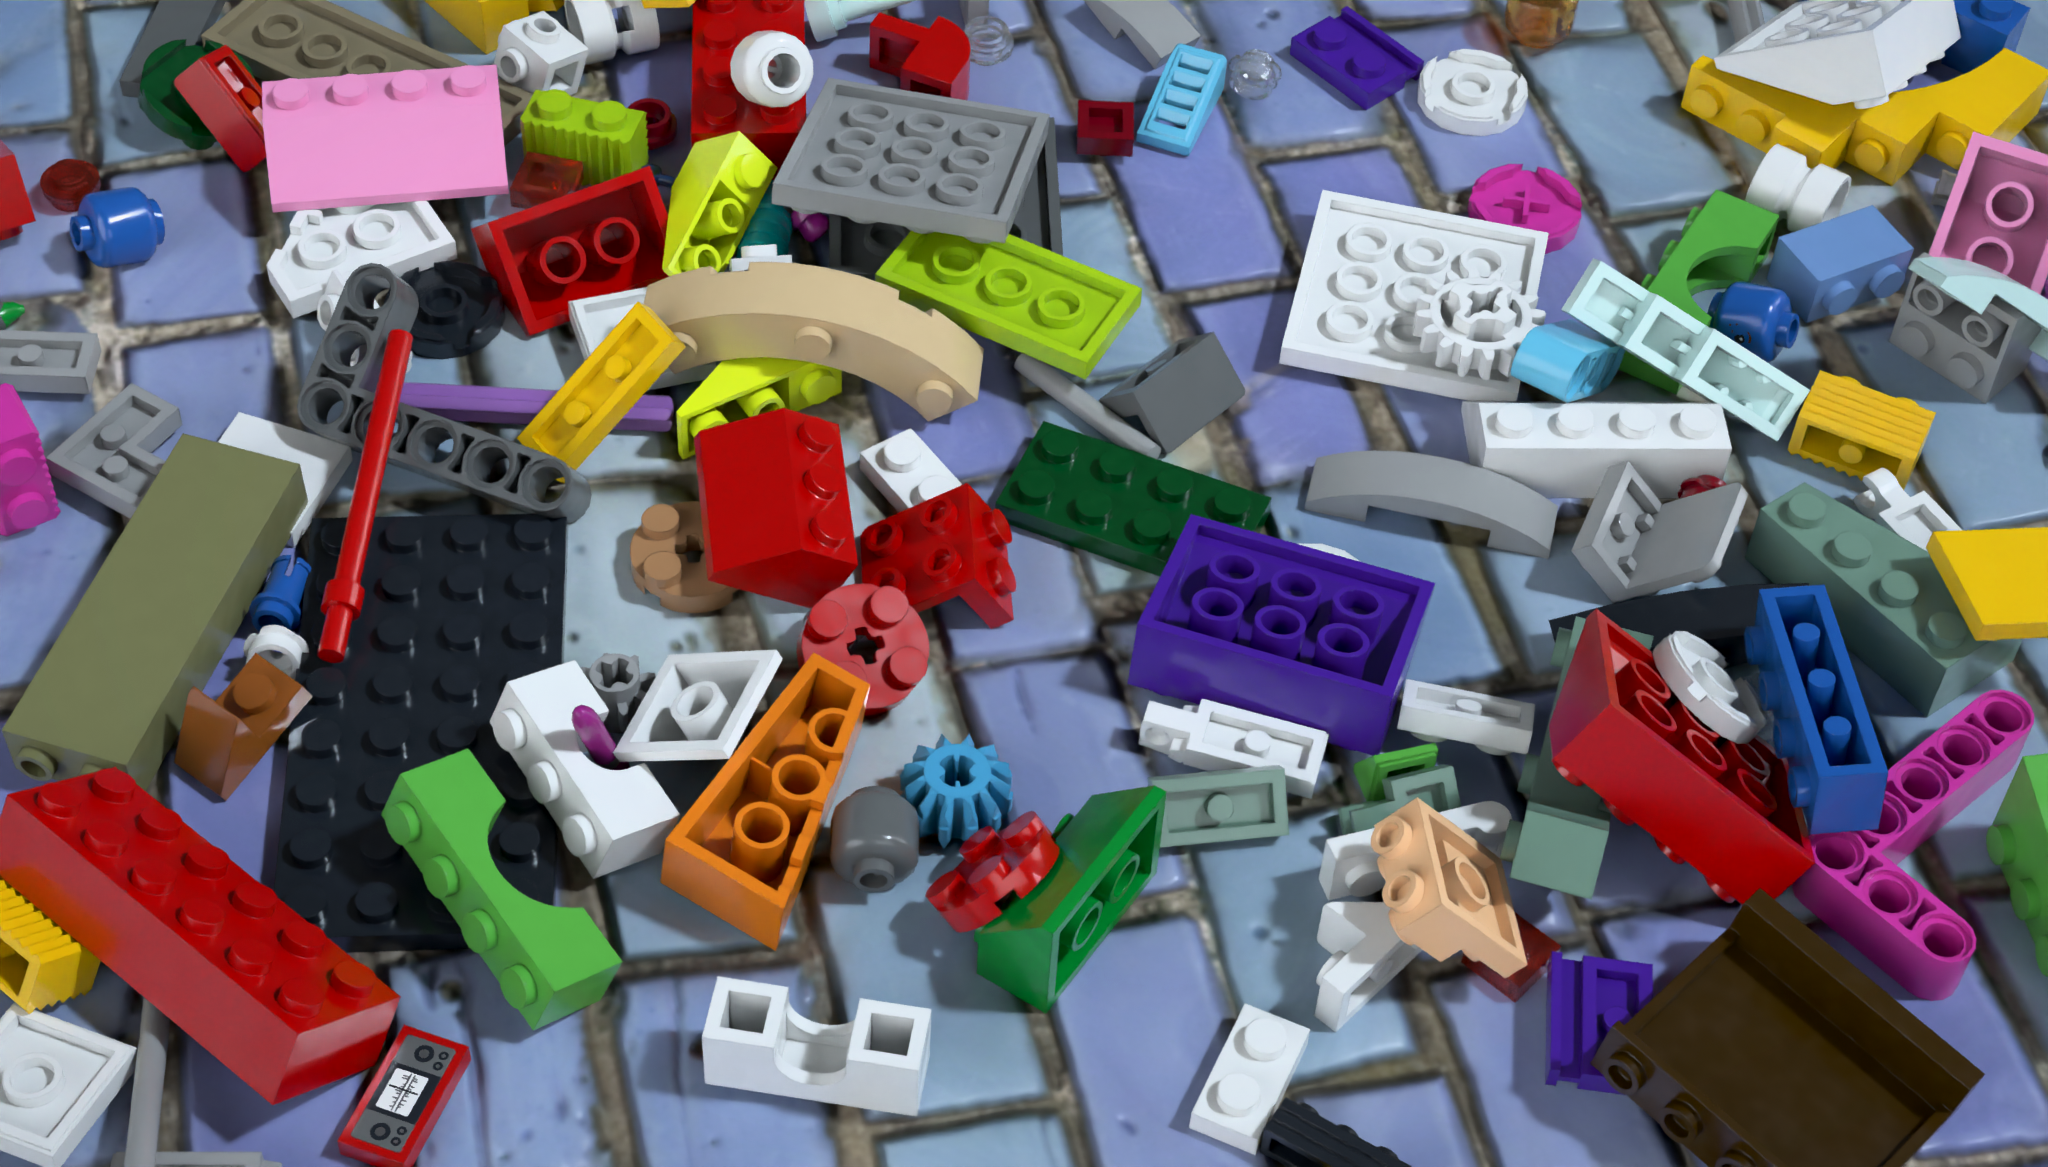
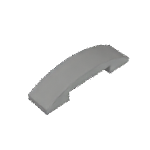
M1376 450L1337 453L1316 458L1305 503V510L1362 522L1366 520L1368 507L1372 506L1490 530L1487 547L1545 559L1549 558L1558 510L1556 504L1538 492L1485 468L1439 456Z

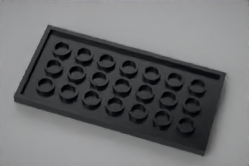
M539 514L375 517L360 585L365 589L361 614L358 619L352 621L344 660L339 663L326 662L320 659L317 653L326 617L321 611L325 586L328 581L335 577L348 517L312 518L307 560L312 569L308 573L305 582L300 636L306 641L309 653H302L299 669H296L295 681L301 684L313 697L294 718L290 726L274 892L281 901L306 921L322 929L326 937L346 953L470 949L456 920L441 899L431 894L425 884L422 872L403 845L396 843L389 834L381 814L401 773L469 749L506 800L488 835L489 852L496 868L505 880L522 894L543 904L556 906L558 825L545 805L538 802L532 795L526 776L510 752L504 750L497 742L490 720L508 681L564 663L568 558L567 517L550 518Z

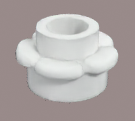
M267 625L262 627L258 634L252 633L247 637L243 652L247 657L246 664L257 653L295 680L296 669H299L302 653H309V648L301 636L296 635L286 627Z

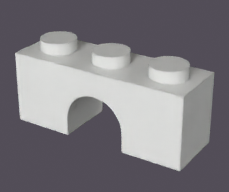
M573 660L508 681L491 717L490 724L493 727V732L499 745L504 750L510 752L526 776L529 789L534 798L545 805L561 829L564 842L569 851L581 859L592 878L595 879L660 854L665 845V839L672 832L680 814L645 763L624 770H609L594 764L583 754L588 750L573 727L571 718L574 708L579 705L591 707L603 723L609 713V709L577 662Z
M717 976L702 1034L705 1084L917 1117L930 1057L931 1009L860 998L855 1020L841 1025H826L802 1017L791 1007L789 987Z

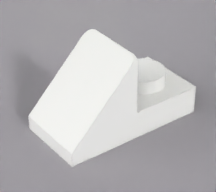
M1328 902L1322 908L1317 941L1333 955L1323 965L1316 979L1320 989L1314 1016L1334 1032H1337L1422 951L1415 944L1412 946L1408 945L1398 937L1389 920L1388 913L1391 908L1385 905L1384 902Z

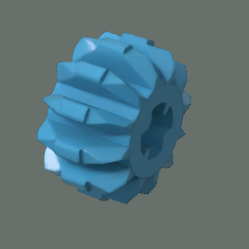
M941 734L936 743V749L918 745L913 755L912 763L904 764V770L900 775V790L903 791L901 797L905 798L916 809L919 819V838L937 833L938 840L943 849L952 838H962L965 842L974 833L986 826H991L997 833L1001 826V819L1008 818V813L1012 810L1013 792L1010 790L1012 787V773L1009 769V763L998 761V754L994 744L976 749L970 734L967 735L961 744H951Z

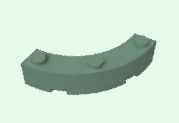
M1576 616L1572 630L1559 627L1550 665L1562 668L1540 756L1530 753L1526 754L1517 791L1530 795L1523 823L1509 820L1500 860L1513 863L1509 878L1592 900L1609 835L1611 813L1606 807L1603 797L1586 784L1575 786L1558 772L1552 762L1549 723L1586 621L1585 618ZM1622 628L1647 649H1651L1654 636Z

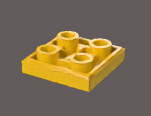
M2048 527L1933 531L1926 549L1975 641L2048 638Z

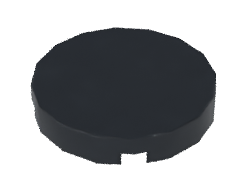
M442 261L434 263V269L420 273L419 267L405 272L400 277L412 286L419 301L418 313L410 331L413 336L411 348L413 354L434 359L464 357L486 347L500 333L506 318L503 295L498 289L497 281L490 273L472 264ZM389 289V291H388V293H387V296H386V298H385L384 304L386 303V301L388 300V298H389V296H390V291H391V289Z

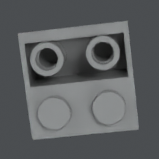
M1924 252V253H1922L1918 258H1925V257H1932V256L1929 255V254H1927L1926 252ZM1912 272L1889 342L1986 404L2026 369L2032 351L2028 348L2041 331V327L2025 314L1996 296L1992 298L1986 309L1980 314L1948 296Z

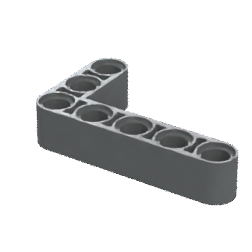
M369 263L362 265L354 270L347 279L297 403L298 416L306 427L326 439L349 446L352 451L360 454L363 451L388 334L394 329H402L410 333L419 308L418 296L412 286L382 264ZM390 288V296L386 303L380 308L374 309V300L378 293ZM367 344L366 355L362 361L351 366L350 360L354 351L361 345ZM343 401V410L339 418L332 423H327V416L331 407L337 402ZM402 402L399 403L396 417L398 428L391 440L387 458L388 464L528 514H539L550 518L567 517L568 523L575 522L581 518L589 508L592 496L589 483L583 475L557 457ZM453 438V449L449 457L442 462L436 463L435 454L439 445ZM508 458L509 468L505 476L498 482L491 483L490 472L494 464L501 459ZM564 477L565 488L562 495L554 502L546 503L545 493L549 484L555 479Z

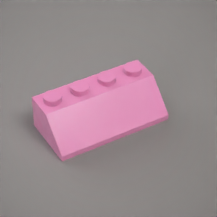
M497 64L482 66L465 65L454 68L403 70L400 72L359 75L346 74L342 76L305 79L288 78L262 82L263 130L273 213L509 194Z

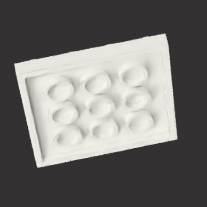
M1322 190L1281 346L1279 364L1467 401H1516L1521 380L1513 376L1506 377L1498 369H1491L1489 380H1482L1476 369H1469L1464 377L1457 376L1458 365L1450 362L1448 365L1439 368L1435 365L1438 352L1422 353L1420 351L1422 337L1413 336L1417 299L1419 294H1426L1430 280L1444 284L1446 272L1451 270L1461 279L1467 278L1469 268H1476L1480 278H1489L1492 272L1499 271L1501 272L1500 282L1508 285L1512 281L1520 280L1523 282L1521 295H1537L1549 233Z

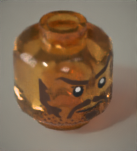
M1507 0L1504 14L1506 27L1525 46L1542 49L1550 47L1553 44L1560 43L1570 35L1575 23L1579 0Z

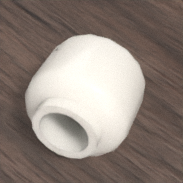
M756 31L745 37L735 48L730 62L731 78L737 91L748 101L772 108L787 107L800 100L808 91L814 75L813 60L807 47L797 37L780 31Z

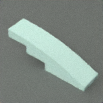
M1594 258L1561 309L1707 401L1722 404L1725 412L1777 442L1810 391L1716 329L1704 325L1664 298L1647 291L1604 262Z

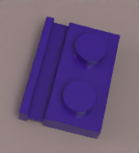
M1348 6L1341 9V15L1334 19L1328 16L1291 38L1289 54L1365 110L1370 109L1403 89L1405 81L1411 78L1417 81L1423 70L1424 61Z
M1552 951L1547 965L1545 1085L1556 1086L1559 1080L1577 1083V1089L1621 1094L1590 1063L1611 1027L1618 1020L1625 1025L1653 999V964L1583 955L1581 961L1562 959V952Z

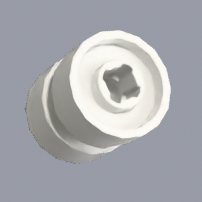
M641 0L564 1L568 31L589 48L585 65L613 59L616 50L620 48L627 55L658 49L660 46V30L656 9H644ZM614 8H616L618 20L622 31L618 33L616 30L614 16L611 10Z
M1777 143L1769 150L1759 165L1748 189L1745 201L1780 215L1778 221L1783 218L1787 219V229L1795 232L1838 217L1847 198L1852 178L1822 163L1812 169L1808 168L1806 156Z

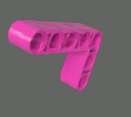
M1990 690L1980 695L1888 769L1879 829L1810 834L1809 839L1815 864L1792 884L1794 895L1802 905L1908 992L1921 999L1930 1001L1944 1000L1955 992L1976 949V936L1973 928L1961 916L1914 880L1897 864L2010 772L2016 764L2034 724V713L2024 698L2010 691Z

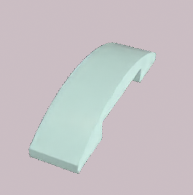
M1925 257L1913 260L1908 268L1909 270L1948 296L1980 314L1983 313L1994 296L2025 314L2042 328L2028 349L2048 362L2047 298L1996 270L1971 261L1946 257Z

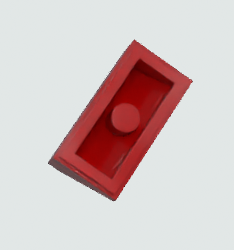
M224 45L199 58L175 78V87L241 171L248 172L267 159L262 117V88L229 46Z

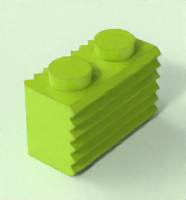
M558 89L548 91L535 90L520 118L525 171L528 175L537 173L539 177L547 175L550 179L558 177L560 181L569 179L571 184L580 182L582 186L587 184L593 186L641 169L648 164L649 155H647L649 149L647 146L648 138H646L648 130L646 129L647 121L645 120L647 112L625 108L623 104L617 101L595 102L571 97L567 92Z

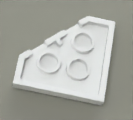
M427 201L300 210L296 212L289 225L291 233L282 250L275 249L267 263V270L271 285L294 319L317 310L318 301L325 293L332 270H338L346 282L351 273L358 267L375 263L382 264L401 277L405 272L419 267V272L434 267L436 262L457 259L456 242Z

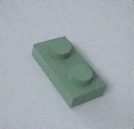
M1280 765L1147 777L1148 786L1155 785L1167 792L1160 848L1289 835L1285 768Z

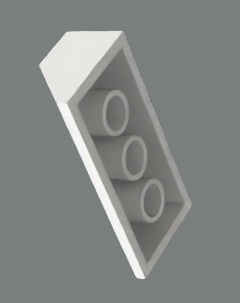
M1463 401L1461 407L1470 464L1515 480L1546 498H1595L1608 467L1626 461L1630 462L1657 498H1678V491L1681 489L1680 485L1688 478L1711 475L1723 480L1732 451L1722 404Z

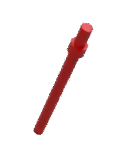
M402 329L391 330L388 334L335 577L326 583L321 604V611L326 617L317 655L320 659L330 663H339L344 660L352 621L360 617L365 589L360 585L413 343L412 334Z

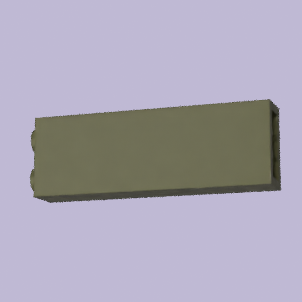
M184 433L181 435L2 729L16 769H19L23 774L32 779L47 782L51 779L61 781L97 772L101 769L116 767L120 771L129 774L143 790H147L181 730L190 689L194 686L200 691L204 690L249 611L253 598L258 595L270 574L274 560L282 553L291 537L290 532L308 504L300 464Z

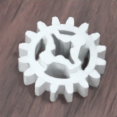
M1469 268L1467 278L1461 279L1451 270L1446 272L1444 284L1430 280L1426 294H1419L1414 316L1413 336L1422 337L1420 343V351L1422 353L1438 352L1435 365L1439 368L1448 365L1450 362L1458 365L1457 376L1464 377L1469 369H1476L1482 380H1489L1491 369H1498L1506 377L1511 376V367L1515 355L1526 335L1534 327L1544 325L1546 313L1543 310L1536 309L1539 297L1536 294L1521 295L1523 282L1520 280L1512 281L1508 285L1500 282L1501 272L1499 271L1492 272L1489 278H1480L1476 268Z

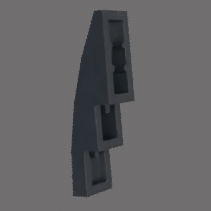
M1809 583L1745 584L1679 591L1613 603L1549 620L1554 642H1556L1559 627L1572 630L1576 616L1586 619L1595 609H1598L1621 628L1654 636L1650 649L1652 653L1655 647L1670 633L1672 635L1675 631H1686L1701 638L1725 657L1724 660L1728 663L1724 669L1748 663L1745 654L1744 634L1747 626L1755 625L1759 589L1809 586Z

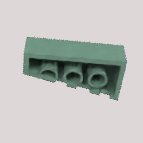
M1805 482L1760 508L1745 559L1774 584L1809 583V586L1824 584L1845 646L1925 717L1935 713L2014 660L2023 639L1975 641L1926 550Z

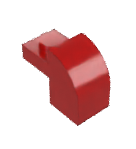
M881 12L877 14L870 24V68L900 77L901 90L968 100L971 48L967 35L959 26L941 16L937 17L930 28H926Z

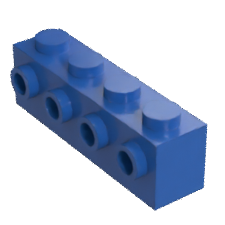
M1823 584L1759 589L1755 625L1747 626L1745 629V654L1748 664L1750 666L1758 665L1760 671L1758 691L1763 711H1772L1774 716L1773 743L1778 759L1787 758L1789 764L1787 782L1790 802L1794 808L1802 807L1810 834L1879 829L1888 769L1826 587Z

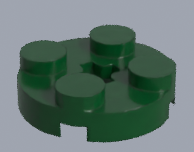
M187 39L173 40L155 49L146 59L142 71L138 104L148 119L161 131L182 140L191 149L205 150L212 147L217 142V139L175 87L174 80L199 58L224 45L205 40L204 47L197 45L186 46ZM233 51L254 78L248 63L238 53Z

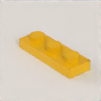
M637 302L521 432L517 439L523 446L555 456L574 470H577L686 346L651 308ZM564 477L555 479L559 482L565 483Z

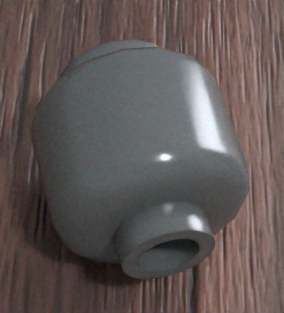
M882 786L863 787L846 797L835 807L831 818L829 857L833 870L845 881L867 892H882L904 881L914 873L919 860V819L915 807L896 791Z

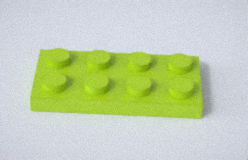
M910 231L875 273L876 282L900 291L899 300L923 312L933 308L961 328L1083 379L1088 377L1140 307L1142 288L1011 234H1008L1005 243L994 241L991 243H975L967 240L964 236L941 232L921 234Z

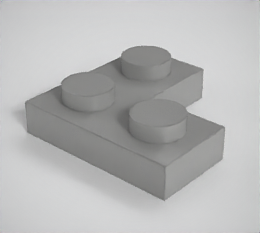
M133 383L129 384L46 457L50 475L131 519L165 463L163 459L151 453L183 425L179 408Z

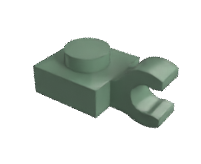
M1442 764L1382 779L1386 799L1350 804L1337 809L1342 833L1347 835L1375 828V824L1417 797L1437 812L1461 807L1454 768L1452 765Z

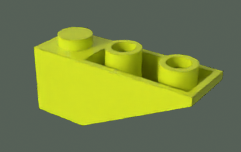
M740 131L695 142L672 185L662 270L668 276L712 266L718 273L725 272L729 260L738 247L752 216L777 170V167Z
M756 357L721 361L676 411L679 455L682 459L695 455L694 438L701 430L781 408L799 411L813 404H820L830 397L842 393V370L812 362L786 358Z

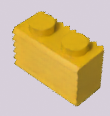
M1820 370L1799 412L1787 450L1791 455L1799 454L1803 460L1811 458L1814 464L1822 462L1825 468L1834 467L1837 473L1845 471L1849 477L1857 475L1860 481L1863 480L1865 475L1883 467L1895 476L1899 485L1904 490L1925 445L1936 412L1920 407L1911 399L1904 397L1895 398L1862 386L1854 378L1848 376L1838 377Z
M0 876V990L29 1015L36 1008L41 1011L47 1004L53 1007L58 1000L64 1003L69 997L74 1000L80 993L85 996L93 987L101 961Z

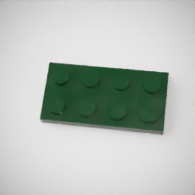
M1043 421L997 499L995 508L1003 513L1009 525L1160 577L1191 514L1260 533L1269 516L1272 498Z

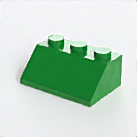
M1153 785L1095 794L1088 799L1075 816L1071 813L1066 814L1052 834L1056 839L1055 843L1060 849L1059 856L1050 871L1024 898L1020 899L1016 892L1012 890V894L999 908L1003 914L975 930L974 941L978 943L976 974L1040 1011L1047 1013L1157 873L1167 792Z

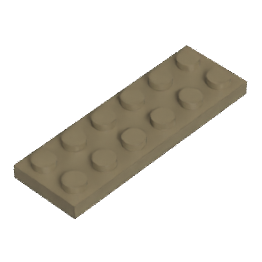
M243 0L201 35L203 47L205 46V40L229 46L248 63L254 76L265 81H278L288 78L332 77L346 74L400 72L403 70L454 68L468 65L327 0ZM498 78L504 144L506 146L521 132L520 118L533 94Z

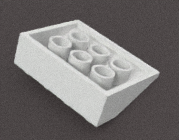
M1807 0L1792 4L1716 56L1714 60L1716 68L1828 104L1836 105L1854 102L1856 109H1866L1888 102V95L1890 93L1907 87V80L1909 78L1926 72V65L1928 63L1945 57L1944 51L1961 38L1953 0Z

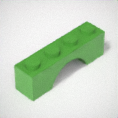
M1716 189L1703 209L1695 206L1691 210L1681 233V241L1678 242L1672 239L1669 242L1658 266L1659 273L1657 276L1648 273L1641 287L1659 295L1709 327L1712 317L1697 305L1692 296L1705 290L1728 288L1729 285L1739 281L1751 283L1768 257L1780 215ZM1625 350L1618 370L1677 395L1683 385Z
M465 749L401 773L381 815L393 840L399 845H403L422 872L425 884L431 894L441 899L460 926L464 940L469 948L475 953L480 954L499 981L507 1002L520 1011L534 1031L600 1001L621 966L622 960L583 907L569 908L543 904L519 892L500 874L489 852L488 835L506 800L471 751Z

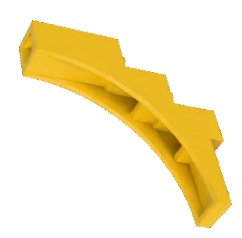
M2003 48L1989 61L1956 78L1923 88L1892 92L1888 95L1889 101L1884 104L1866 109H1856L1854 102L1832 105L1716 68L1715 60L1702 55L1691 65L1681 108L1766 154L1778 143L1806 156L1808 168L1812 169L1822 163L1836 169L1845 161L1893 186L1925 153L1959 171L1973 132L2009 143L2038 114L2048 87V69L2007 48Z

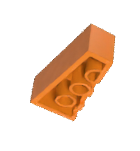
M813 653L665 839L660 883L776 951L862 729L870 684L820 655Z

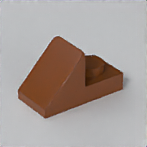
M255 653L216 701L194 686L190 689L174 763L227 801L313 696L301 684Z

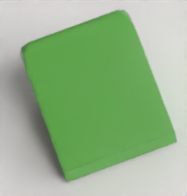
M1436 743L1378 754L1355 763L1353 772L1366 801L1386 799L1382 779L1434 767L1439 751Z

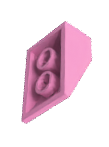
M1973 132L1929 255L1932 257L1967 260L1984 265L2041 294L2048 275V155Z

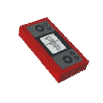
M403 1025L337 1140L340 1154L375 1167H412L471 1061L469 1046Z

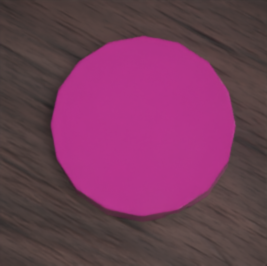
M1507 164L1489 169L1476 179L1467 207L1469 218L1547 232L1549 235L1545 254L1562 249L1575 238L1582 217L1581 197L1567 179L1554 171L1537 166V171L1533 172L1522 170L1523 164Z

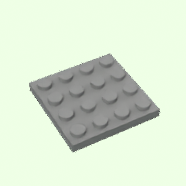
M828 78L773 181L772 204L791 207L794 211L803 214L822 212L846 216L852 221L862 224L882 222L905 226L910 231L921 234L941 232L964 236L967 240L975 243H991L993 241L1005 243L1047 138L1050 114Z

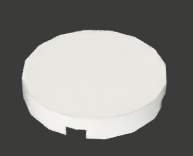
M1460 49L1449 52V56L1446 59H1441L1437 62V57L1427 62L1419 77L1417 88L1418 104L1426 117L1441 128L1452 132L1473 136L1502 133L1517 124L1525 111L1528 98L1527 81L1522 73L1519 78L1517 74L1512 72L1513 64L1501 56L1483 50Z
M1675 631L1672 635L1670 633L1655 647L1652 653L1654 661L1666 684L1680 701L1712 730L1737 744L1749 743L1765 726L1767 716L1752 686L1741 677L1734 682L1723 670L1728 665L1724 660L1725 657L1704 640L1686 631Z

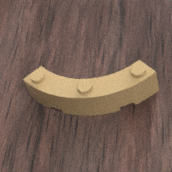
M749 262L748 271L718 273L712 266L702 267L672 275L647 286L644 305L651 308L686 346L668 367L674 374L696 366L729 359L756 357L786 358L833 367L875 383L909 404L928 422L978 401L984 348L965 330L939 311L932 308L923 312L899 300V290L871 279L826 267L798 263Z

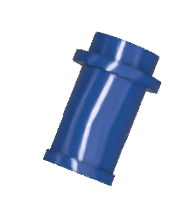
M282 555L274 560L263 593L256 595L249 607L252 624L257 631L260 632V629L267 625H280L291 631L298 627L302 618L299 605L304 595L308 573L312 569L309 563L302 558L297 557L290 576H286L285 573L290 564L291 555Z

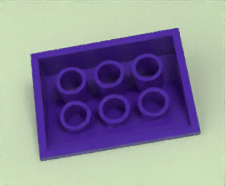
M1191 514L1137 623L1127 684L1200 705L1201 699L1318 729L1325 731L1329 735L1328 743L1351 751H1359L1372 756L1378 755L1381 752L1396 711L1433 595L1435 583Z

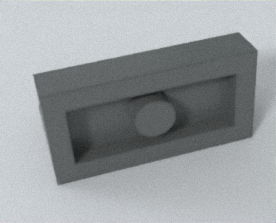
M1209 332L1176 341L1100 398L1099 401L1121 418L1138 415L1151 440L1161 447L1160 454H1165L1175 450L1245 395V388L1215 333Z

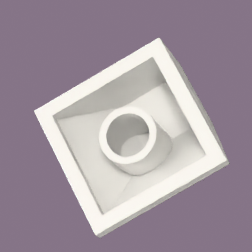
M776 649L668 655L615 748L614 755L619 762L730 759L782 661L779 652Z

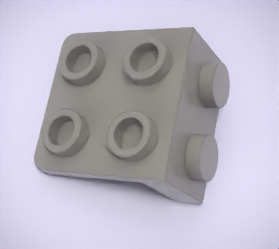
M1622 462L1608 467L1571 551L1612 603L1638 596L1648 597L1660 590L1689 582H1703L1712 577L1721 567L1723 557L1735 527L1739 522L1748 493L1740 483L1736 482L1662 504L1630 462Z

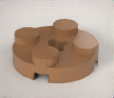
M700 501L681 502L672 505L656 504L644 511L641 517V525L635 531L630 544L631 571L636 586L644 594L646 588L651 594L660 597V606L681 613L714 611L733 602L732 593L739 589L714 583L707 579ZM689 551L704 552L701 555V562L696 563L688 562V558L684 553Z

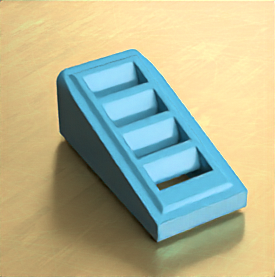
M1177 44L1166 63L1137 132L1136 142L1189 156L1224 89L1227 67L1226 57L1189 45ZM1160 120H1163L1177 125L1185 126L1186 128L1184 130L1159 122Z

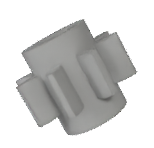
M604 653L602 657L592 664L591 668L581 667V670L609 709V713L603 723L609 733L624 734L656 675L650 672L640 674L639 656L633 655L629 657L623 654Z

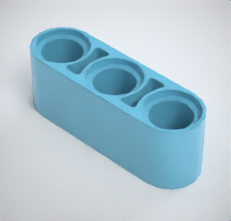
M1572 319L1541 325L1531 329L1522 341L1512 363L1511 376L1568 403L1603 392L1616 375L1625 350L1591 328Z

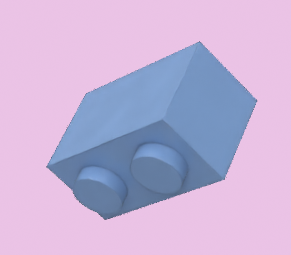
M1871 205L1779 237L1766 279L1774 288L1781 289L1790 298L1791 307L1805 323H1809L1828 315L1841 314L1851 307L1876 298L1889 297L1896 291H1899L1905 280V274L1914 248Z

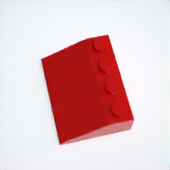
M1595 609L1586 618L1549 723L1552 762L1555 768L1573 785L1582 786L1586 784L1603 797L1606 807L1622 823L1629 826L1637 823L1654 837L1659 849L1673 862L1683 864L1686 861L1704 875L1709 887L1724 901L1733 903L1737 900L1743 905L1759 888L1775 900L1815 864L1802 807L1794 808L1790 802L1787 782L1789 770L1787 758L1778 759L1774 747L1758 735L1749 743L1737 744L1722 737L1704 724L1680 701L1666 684L1656 667L1652 652L1598 609Z

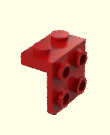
M965 483L866 527L860 536L862 584L898 588L905 594L909 605L917 613L960 595L991 629H994L1014 620L1011 593L1016 591V579L1009 565L1007 544L1012 542L1010 526L999 509L995 508L992 510L968 483Z

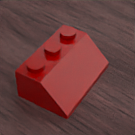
M650 166L471 229L486 271L497 281V286L503 295L505 305L526 336H531L569 322L568 301L644 288L649 284L670 277L662 270L668 214Z
M781 408L699 431L694 438L708 581L810 609L827 593L841 587L858 566L839 424L826 421L820 417Z

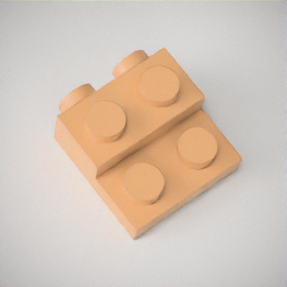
M1418 797L1374 825L1375 829L1371 836V847L1380 855L1377 858V865L1386 881L1382 891V899L1385 905L1391 908L1388 913L1390 923L1403 942L1411 946L1415 944L1439 962L1462 950L1469 959L1475 962L1480 960L1504 978L1528 965L1502 860Z

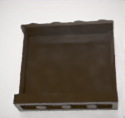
M1761 888L1744 902L1730 927L1625 1025L1618 1020L1611 1027L1590 1063L1604 1075L1607 1082L1616 1091L1627 1095L1657 1121L1671 1139L1683 1144L1708 1167H1905L1958 1111L1985 1075V1073Z

